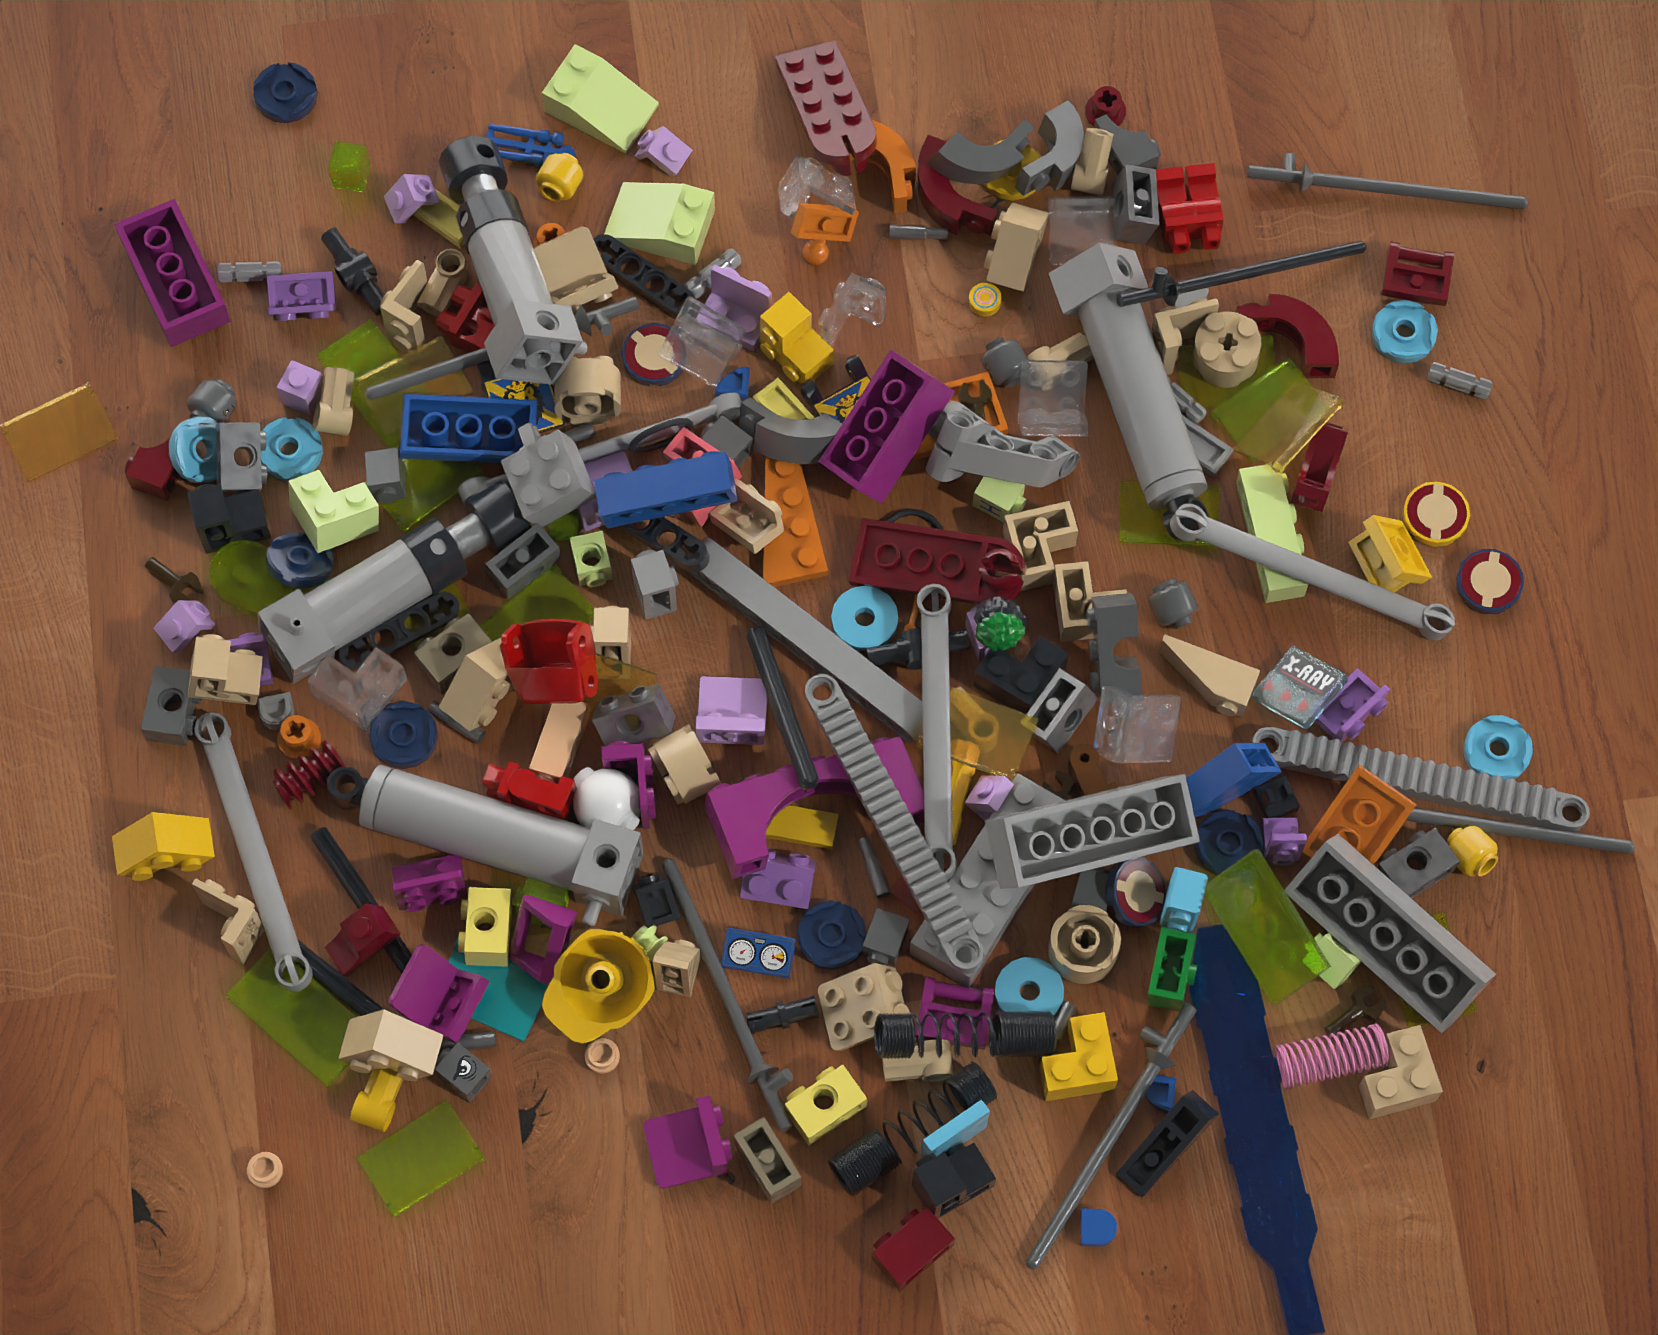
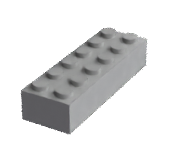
M1018 773L1012 781L1013 787L998 812H993L989 819L1065 800ZM986 824L948 882L982 943L984 962L981 968L970 974H962L956 971L948 961L926 919L910 942V955L962 986L969 988L1034 886L1032 884L1020 888L1000 889ZM970 946L961 947L956 953L957 959L962 963H970L977 956L976 951Z
M1185 774L1160 777L985 820L1000 889L1020 888L1200 842Z
M1339 834L1325 841L1284 890L1293 901L1441 1033L1459 1018L1496 975L1495 972Z

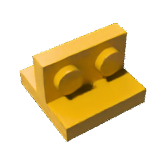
M1372 515L1363 521L1367 530L1348 542L1368 582L1395 593L1410 582L1423 584L1432 578L1403 521Z

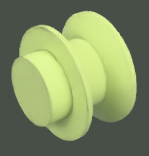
M655 925L649 928L643 926L632 936L634 941L644 947L643 950L646 952V956L650 958V962L653 961L656 952L668 940L666 936L658 939L654 935L657 929Z

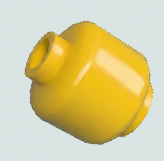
M556 153L549 155L536 175V183L540 194L553 202L569 200L583 179V170L578 164V160L571 154Z
M1468 826L1464 829L1459 827L1447 839L1448 846L1460 860L1456 868L1466 876H1484L1493 869L1498 861L1497 844L1477 826Z

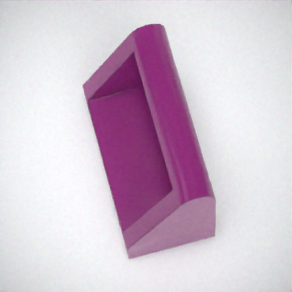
M524 895L509 951V959L539 982L549 985L554 977L555 964L569 946L577 912L531 895ZM533 914L552 928L545 958L524 950Z

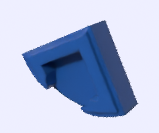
M737 368L718 383L715 398L721 394L738 393L741 401L748 399L750 368Z
M1157 1075L1145 1095L1148 1102L1154 1108L1166 1114L1174 1107L1176 1078Z

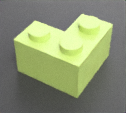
M320 470L289 480L290 508L317 553L379 531V505L364 482L333 493Z

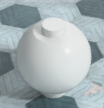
M590 767L581 770L573 780H575L577 790L573 798V808L580 825L591 828L593 820L598 819L631 830L637 827L641 814L639 788L630 776L616 769L593 771Z

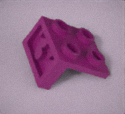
M450 855L392 867L394 879L392 889L400 910L406 909L407 912H418L426 909L429 904L440 902L441 905H452L460 902L461 898L468 897L461 857Z

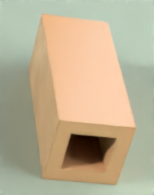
M588 703L551 705L529 770L537 778L556 784L559 783L561 776L568 778L590 716Z

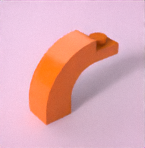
M872 120L876 129L877 146L875 151L868 157V162L875 164L886 174L890 184L894 213L907 212V200L913 199L911 183H915L916 176L914 157L908 145L895 131L882 123ZM848 152L850 161L855 160L852 154Z

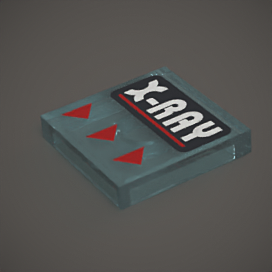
M1292 645L1253 691L1252 696L1258 703L1308 730L1348 682V678L1345 673Z

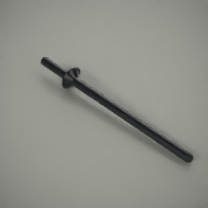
M1356 241L1176 281L1167 274L1168 270L1166 268L1156 267L1152 287L1118 294L1117 303L1120 307L1163 298L1167 305L1173 306L1179 294L1361 254L1365 252L1366 244L1363 241Z

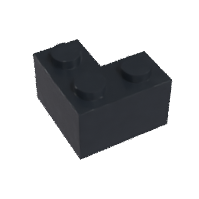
M205 484L197 487L194 491L188 492L195 528L206 554L271 538L259 489L254 491L240 490L234 493L233 496L225 497L221 484Z
M1041 636L1023 662L1000 649L997 651L990 649L975 671L973 686L1025 717L1059 668L1063 671L1066 669L1069 653Z
M973 1142L965 1147L964 1143H961L937 1157L935 1153H931L920 1159L916 1163L917 1168L913 1171L912 1187L924 1207L927 1206L939 1219L994 1187L996 1178L976 1144Z

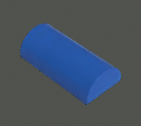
M404 394L400 459L502 464L501 460L518 452L524 446L518 428L527 423L536 426L537 400Z

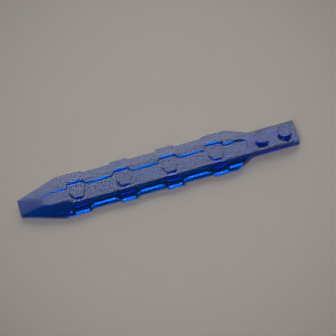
M1223 924L1198 928L1193 956V964L1197 965L1194 985H1190L1189 993L1192 1006L1197 1010L1194 1015L1197 1027L1202 1031L1210 1066L1208 1074L1212 1092L1217 1097L1226 1134L1224 1143L1229 1163L1233 1165L1242 1202L1240 1211L1247 1241L1272 1270L1287 1335H1321L1325 1333V1328L1309 1266V1257L1318 1227L1310 1194L1306 1193L1296 1153L1299 1148L1294 1127L1289 1124L1280 1086L1282 1083L1277 1058L1273 1057L1264 1020L1266 1011L1258 978Z

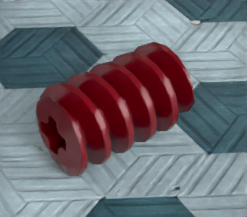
M326 740L321 742L322 753L314 747L309 749L310 760L299 754L297 756L298 767L287 761L285 763L286 774L278 768L273 770V784L289 810L292 809L290 798L294 797L298 802L303 803L302 791L306 790L310 795L315 796L314 784L318 783L322 788L327 789L326 777L330 776L335 769L345 766L335 748Z

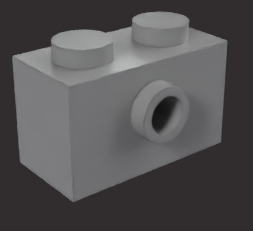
M647 550L638 554L636 558L631 559L633 583L645 620L677 611L675 586L679 585L674 566L669 567L664 550L657 552Z

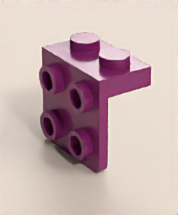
M615 741L610 743L609 746L602 747L604 769H616L624 772L632 779H638L643 829H650L649 819H656L653 788H647V786H654L651 755H644L643 744L630 745L626 741Z
M420 944L416 947L389 998V1006L406 1019L442 1034L443 1040L457 1043L466 1030L467 1024L490 981L482 975L457 969L430 947Z
M710 1095L697 1098L696 1108L652 1118L644 1122L643 1128L657 1185L660 1188L666 1189L728 1173L727 1160L733 1159L728 1138L721 1140L718 1127L724 1125L719 1104L712 1106Z

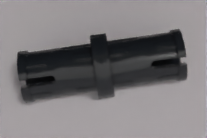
M814 995L785 1004L783 1001L776 1002L774 1007L747 1012V1022L752 1035L780 1026L782 1030L787 1029L789 1024L811 1018H819Z

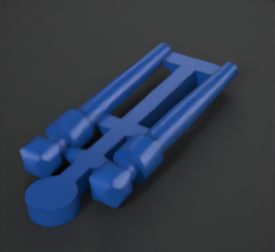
M489 124L486 138H490L497 147L525 151V154L499 150L501 158L530 163L534 167L541 168L545 159L551 154L568 153L575 157V151L571 146H563L560 149L552 148V144H563V133L554 132L552 134L549 130L543 129L537 131ZM495 131L526 137L528 142L496 138L494 134ZM535 139H538V142L547 143V145H535Z

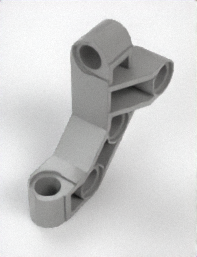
M949 401L928 432L937 442L934 445L925 470L932 478L943 482L952 481L968 472L1034 487H1044L1069 475L1076 467L1080 454L1054 435H1050L1037 442L1004 435L960 402Z

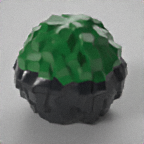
M1000 596L981 602L977 606V612L973 617L977 624L976 639L985 647L991 648L992 651H997L998 649L1005 651L1009 647L1016 646L1017 642L1025 635L1028 623L1021 608L1016 606L1013 600L1002 599Z

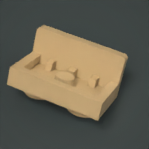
M735 478L738 501L717 506L709 512L710 520L714 525L756 554L784 532L781 518L782 510L775 501H768L761 496L751 484L746 485Z

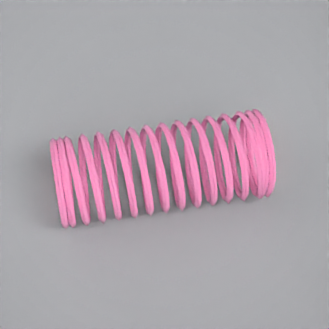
M1376 1023L1368 1025L1367 1029L1361 1027L1359 1030L1354 1028L1352 1032L1346 1030L1344 1034L1342 1032H1338L1337 1035L1331 1033L1329 1038L1323 1035L1321 1039L1319 1037H1315L1314 1040L1308 1038L1306 1043L1300 1040L1298 1044L1292 1042L1291 1046L1287 1043L1284 1046L1282 1044L1275 1047V1061L1280 1081L1283 1087L1288 1090L1294 1087V1079L1299 1087L1302 1085V1079L1308 1085L1309 1075L1315 1084L1317 1082V1075L1322 1082L1325 1080V1074L1331 1080L1332 1071L1334 1076L1339 1078L1340 1070L1343 1076L1346 1077L1348 1069L1352 1075L1355 1074L1356 1069L1359 1073H1362L1363 1065L1368 1072L1371 1070V1065L1375 1070L1378 1069V1066L1382 1069L1384 1067L1387 1068L1389 1065V1053L1384 1033ZM1362 1030L1366 1033V1043L1362 1036ZM1355 1032H1357V1034H1358L1359 1046H1358L1357 1041H1356V1039H1355V1037H1354V1033H1355ZM1347 1033L1351 1037V1047L1347 1040ZM1339 1035L1343 1038V1048L1339 1041ZM1332 1037L1335 1039L1336 1052L1331 1042ZM1324 1039L1328 1042V1052L1324 1045ZM1317 1040L1320 1043L1321 1056L1316 1046ZM1309 1042L1313 1046V1057L1308 1047ZM1301 1044L1305 1047L1306 1061L1301 1050ZM1370 1044H1371V1047H1372V1051H1373V1055H1374V1060H1373V1057H1372ZM1294 1045L1297 1048L1298 1062L1293 1051ZM1286 1047H1287V1048L1289 1049V1051H1290V1059H1289L1288 1053H1287V1051H1286ZM1363 1048H1364V1051H1365V1055H1366V1059H1367V1064H1366V1061H1365V1057H1364V1053H1363Z

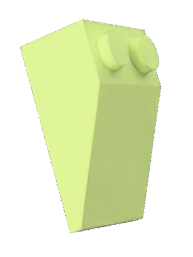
M574 44L542 91L545 113L625 154L659 106L658 101L603 58Z
M623 182L604 234L613 236L627 247L696 265L715 212L714 192L678 183Z

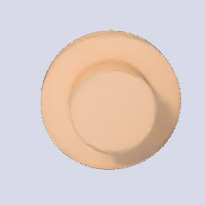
M596 1039L585 1050L586 1064L596 1073H609L619 1063V1049L609 1039Z
M261 1152L253 1156L249 1161L247 1175L255 1186L269 1188L280 1181L283 1175V1165L275 1154Z

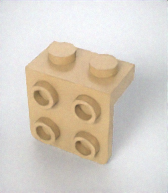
M581 226L533 248L553 304L570 306L573 314L577 312L579 305L591 300L594 303L602 302L612 296V291L618 289L614 276L607 273L591 232L587 227Z
M416 260L412 266H407L403 270L399 283L394 290H390L384 295L380 303V309L386 336L400 350L404 352L410 350L419 356L425 349L426 342L421 317L415 314L414 310L417 308V302L428 282L424 263Z
M873 963L823 983L818 987V995L833 1050L843 1051L873 1039L876 1017L880 1013L910 1014L908 1007L904 1004L901 992L902 980L896 968Z

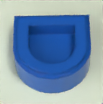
M1082 1208L1080 1246L1103 1247L1111 1243L1117 1232V1222L1114 1216L1103 1209Z

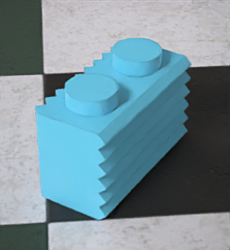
M1179 867L1174 868L1159 925L1187 933L1194 930L1208 880L1206 874Z

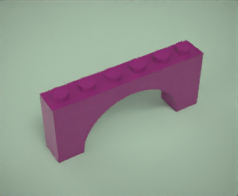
M883 737L873 741L871 744H873L875 752L879 755L883 766L886 768L895 788L899 791L901 799L905 802L915 824L925 822L924 791L901 737L892 739ZM836 755L827 758L825 756L812 758L819 777L818 786L814 789L803 790L799 785L793 766L786 765L777 769L775 773L764 776L761 774L751 775L744 779L743 782L733 785L727 783L717 785L707 793L704 807L733 879L766 869L769 857L766 845V830L772 820L785 807L802 798L818 794H843L860 799Z

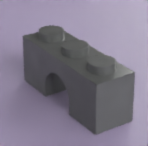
M1132 593L1091 597L1092 609H1087L1086 611L1088 629H1093L1094 640L1088 641L1090 661H1095V672L1090 673L1091 691L1098 694L1101 704L1142 700L1141 669L1136 657H1118L1113 654V649L1120 640L1139 636L1137 602Z

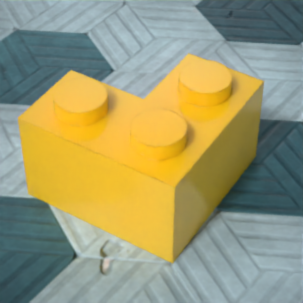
M788 292L760 316V348L770 360L776 359L783 366L784 373L791 381H798L802 385L807 380L811 379L814 381L834 364V349L811 328L812 313Z
M151 812L112 836L117 875L131 876L132 880L135 881L150 879L153 877V873L168 867H180L181 871L184 872L196 871L202 867L203 863L215 857L209 818Z
M1105 1012L1071 1017L1067 1028L1071 1053L1041 1058L1039 1070L1045 1101L1114 1091L1118 1082Z

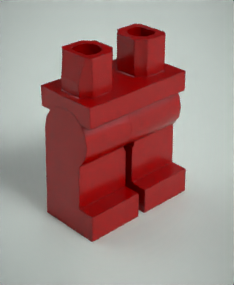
M1215 163L1186 166L1185 175L1182 166L1156 169L1159 223L1162 230L1163 243L1169 242L1174 254L1189 251L1191 246L1190 239L1200 238L1202 249L1205 250L1219 248L1224 218L1218 196Z
M476 283L473 289L457 285L452 293L451 302L452 305L461 309L457 315L443 310L436 320V326L439 331L449 336L452 346L459 349L462 348L470 353L485 348L484 342L495 326L481 286Z
M509 761L506 769L489 764L482 781L483 786L487 787V797L565 821H573L575 816L573 798L577 790L575 780L561 776L559 783L556 784L537 778L532 771L520 769L519 764Z

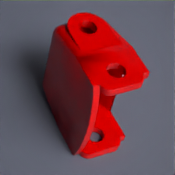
M541 619L521 625L512 624L502 634L500 649L505 669L514 685L516 694L523 703L576 704L580 703L584 698L594 697L597 693L596 649L590 624L569 619Z

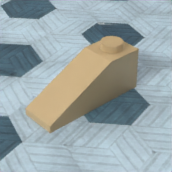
M1164 634L1159 653L1211 706L1217 707L1216 709L1220 713L1227 716L1238 715L1243 717L1260 670Z
M675 940L674 943L665 941L653 958L657 990L691 998L701 959L700 949L695 948L693 943L685 940Z

